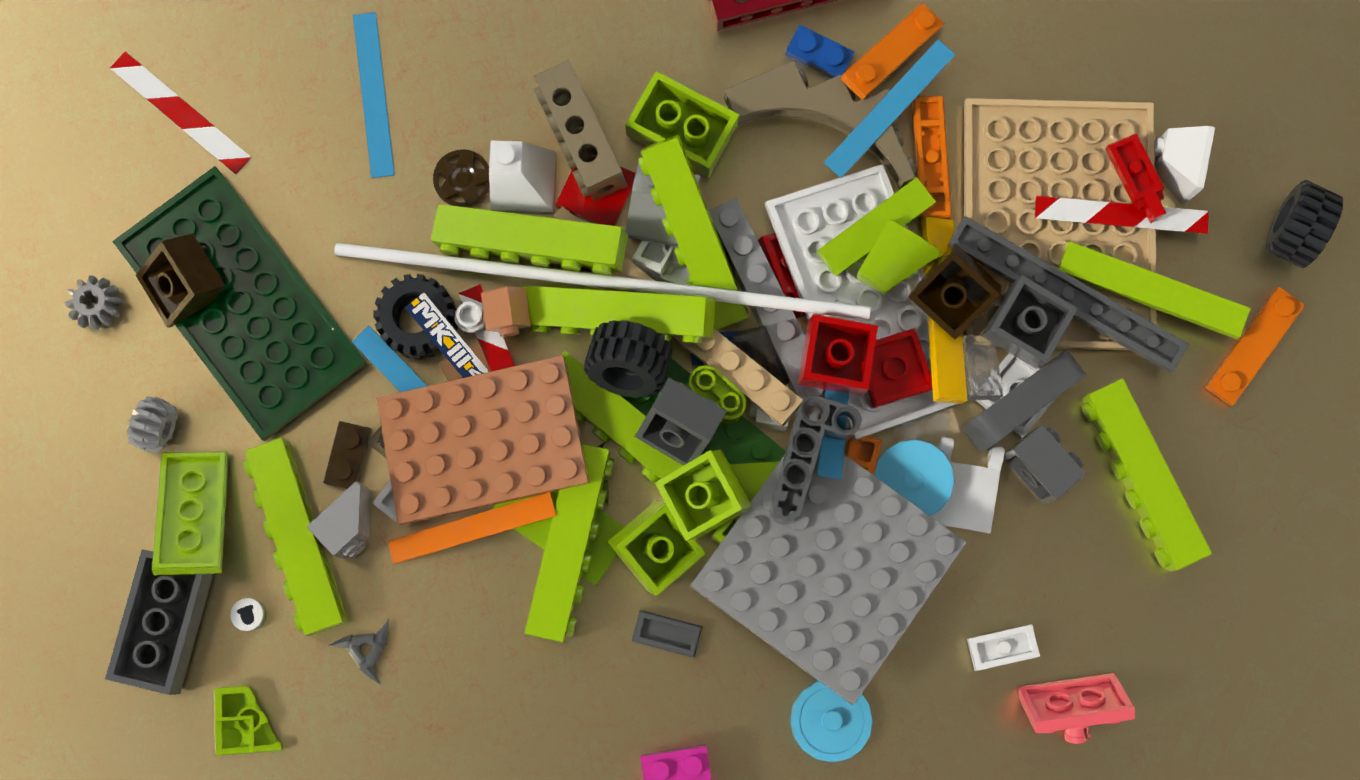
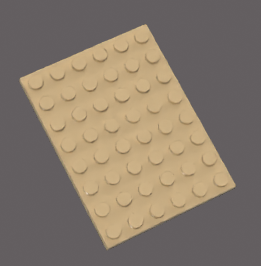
M966 98L964 101V216L1057 269L1066 244L1071 241L1156 273V229L1035 219L1036 196L1132 204L1105 148L1109 144L1137 134L1155 168L1154 103ZM979 264L1001 285V295L964 331V347H999L981 335L1012 282ZM1084 283L1157 325L1156 309ZM1072 318L1055 348L1129 350L1075 318Z

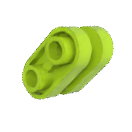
M703 365L694 369L689 378L688 388L703 398L714 401L720 408L726 411L720 424L733 425L739 422L746 408L744 394L714 367Z

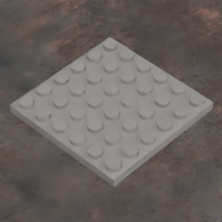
M805 437L796 439V447L801 452L807 453L812 450V444L809 439ZM818 453L800 516L791 524H778L771 518L769 511L783 457L750 502L753 508L742 513L690 587L849 704L854 705L967 542L846 455L843 457L842 479L839 480L817 476ZM792 468L787 471L786 476L791 483L801 484L803 482V475L798 469ZM788 492L783 504L778 505V507L782 508L784 516H787L790 511H794L789 508L790 500L794 494L799 496V493Z

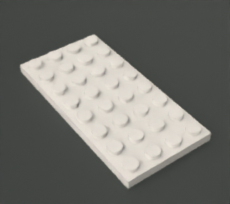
M883 164L766 201L765 208L799 298L834 303L842 299H848L859 306L871 307L870 319H861L860 322L878 326L876 340L915 328L931 372L928 317L908 297L924 276L923 267L918 270L917 274L909 279H904L894 289L883 294L857 280V273L867 255L835 278L816 253L818 249L894 194ZM805 312L808 321L816 313ZM966 380L967 401L973 399V395ZM868 391L862 396L849 394L848 405L856 408L862 418L861 426L855 435L852 436V439L855 441L958 404L933 402V391L873 408ZM847 417L848 428L851 430L853 424L850 418Z

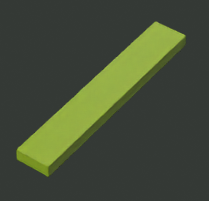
M1071 241L1066 244L1058 266L1059 270L1078 281L1235 339L1241 338L1251 309Z

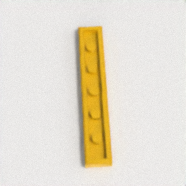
M926 216L921 220L922 238L942 252L940 257L950 248L947 244L954 234V220ZM934 260L924 266V275L935 263ZM927 315L933 402L963 404L967 402L963 336L961 334L954 340Z

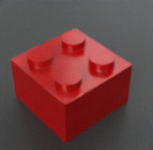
M813 314L807 324L798 385L856 396L865 394L869 389L878 326Z

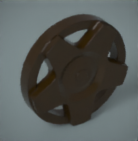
M460 149L449 152L438 161L434 169V188L439 197L448 205L467 208L476 206L490 192L489 165L481 155L471 150ZM460 156L456 163L449 162L452 158ZM475 159L478 160L484 166L485 169L476 168ZM440 174L445 178V182L441 187L439 186ZM486 183L484 190L478 196L477 187ZM460 195L465 202L453 201L450 198Z

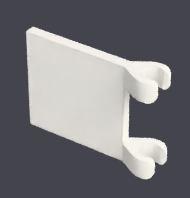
M940 438L937 448L943 451L950 461L954 441L951 438ZM998 446L989 448L987 468L950 461L953 466L955 480L951 498L941 511L931 517L944 526L991 533L1000 471L1005 454L1004 448Z

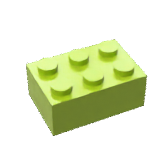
M655 71L625 124L626 136L648 147L679 135L692 170L709 179L738 127L739 114Z

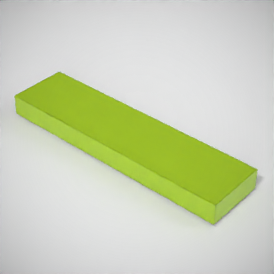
M916 177L818 249L816 253L836 278L870 252L888 219L905 227L932 207L936 201Z

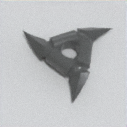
M389 619L377 634L368 633L355 636L351 634L328 646L348 648V652L356 664L360 666L359 670L380 684L374 665L384 649L383 645L387 643ZM364 643L371 645V653L367 656L363 655L360 650Z

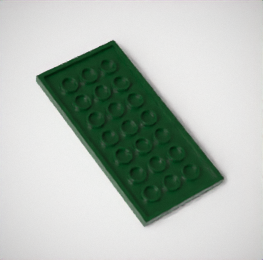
M214 166L112 242L137 274L161 241L191 233L194 234L213 267L221 276L225 287L212 303L175 326L260 439L266 441L367 363L219 169Z

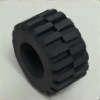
M1308 180L1300 182L1286 197L1272 222L1266 240L1267 252L1301 268L1309 266L1322 253L1338 225L1343 210V197Z
M411 274L403 275V281L395 278L391 281L393 286L390 289L385 286L381 290L383 293L382 299L377 297L375 305L378 307L377 310H373V318L377 321L375 324L376 330L385 343L403 357L409 358V356H413L415 359H422L423 355H427L429 358L436 356L434 351L439 348L423 330L418 333L404 332L399 326V317L402 310L422 293H425L450 325L457 330L458 326L454 319L456 307L453 299L443 285H439L437 280L433 278L428 280L425 275L417 274V278H413Z
M624 320L604 322L594 330L584 363V371L592 382L611 393L634 398L651 397L663 389L672 356L671 344L665 340L661 333H657L654 329L640 323Z

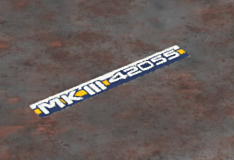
M422 293L406 306V310L463 378L489 372L425 293Z

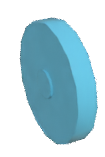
M917 439L901 441L887 449L878 460L874 472L876 478L929 516L942 510L951 498L955 483L953 466L945 453L932 443Z
M819 681L812 683L800 692L792 705L790 716L792 734L800 748L817 760L832 763L847 760L861 751L870 737L873 722L870 705L863 694L860 695L854 705H851Z

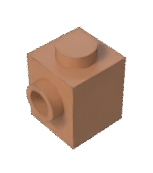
M506 286L481 293L482 316L486 331L499 332L500 337L518 335L519 329L531 326L526 288Z

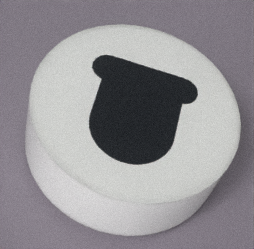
M251 598L237 601L230 613L233 625L243 631L258 629L263 624L266 615L264 606L258 600Z

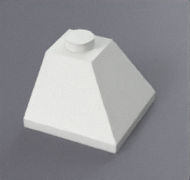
M1215 127L1168 128L1154 142L1155 169L1179 203H1188L1204 188Z
M491 140L489 162L491 211L554 214L556 151L522 141Z

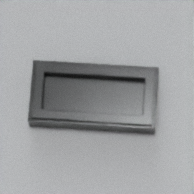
M640 610L632 642L695 658L703 626Z

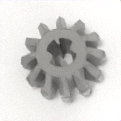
M89 275L87 284L79 279L77 280V290L67 289L68 293L73 296V299L64 302L65 306L72 309L68 316L72 320H78L80 327L86 328L90 325L91 329L99 330L101 322L107 327L111 326L109 318L111 315L114 317L120 316V313L114 309L116 306L123 304L122 299L116 297L120 291L116 286H110L108 279L103 277L98 281L97 277ZM94 298H98L97 305L95 304ZM91 301L94 302V308L90 307Z
M147 396L144 400L138 402L136 409L132 410L133 415L128 420L130 423L127 429L128 441L141 450L158 453L167 446L168 440L172 439V433L176 429L175 422L178 417L175 406L164 399Z

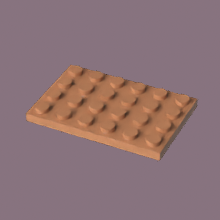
M563 355L376 398L399 525L590 484L566 357Z

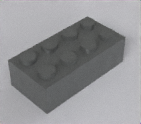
M142 549L105 679L167 695H176L181 693L213 574L153 575V551Z

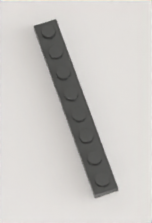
M966 216L963 217L947 246L951 247L956 243L975 262L1010 282H1013L1021 275L1027 277L1077 307L1078 309L1073 318L1169 373L1175 371L1189 346L1187 342Z

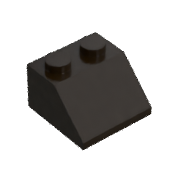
M193 233L161 241L135 275L167 328L173 327L212 303L225 287L221 276L213 267L203 247L199 244Z
M954 243L931 266L908 297L956 340L1001 295V285Z

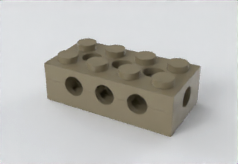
M567 60L535 75L539 86L533 89L545 114L548 115L546 117L558 142L565 141L559 145L571 170L578 168V170L572 173L584 198L590 195L593 202L627 188L628 185L570 61Z

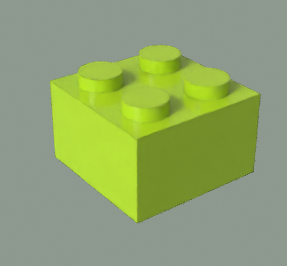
M709 450L655 482L686 541L699 539L753 508L722 450Z
M658 500L653 502L608 541L609 545L646 591L655 596L659 595L706 554L696 540L686 541L668 506L666 503Z

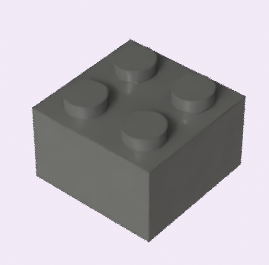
M1021 275L1009 286L981 336L1037 369L1047 364L1078 308Z
M669 378L634 437L684 466L702 454L726 411L720 408L714 401L705 399L691 391L685 384Z
M1043 424L1029 432L1004 454L1003 460L1042 505H1046L1059 499L1081 480L1086 473L1081 469L1083 467L1081 460L1074 453H1067L1059 444L1062 442L1059 435L1052 428H1045Z

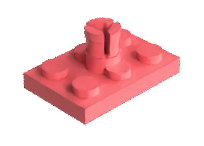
M1115 673L1018 687L1019 699L1036 734L1054 733L1058 730H1063L1066 741L1082 744L1085 743V739L1089 741L1091 738L1089 726L1106 723L1118 724L1122 721L1135 719V708Z

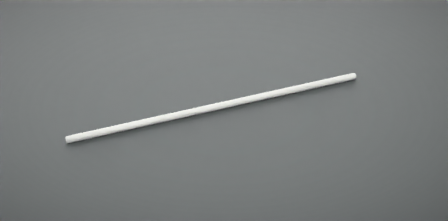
M336 243L334 250L335 255L643 293L716 298L717 302L865 320L870 319L871 307L344 243Z

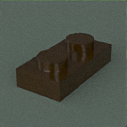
M339 421L323 481L324 484L348 489L355 481L359 482L372 433L371 428Z

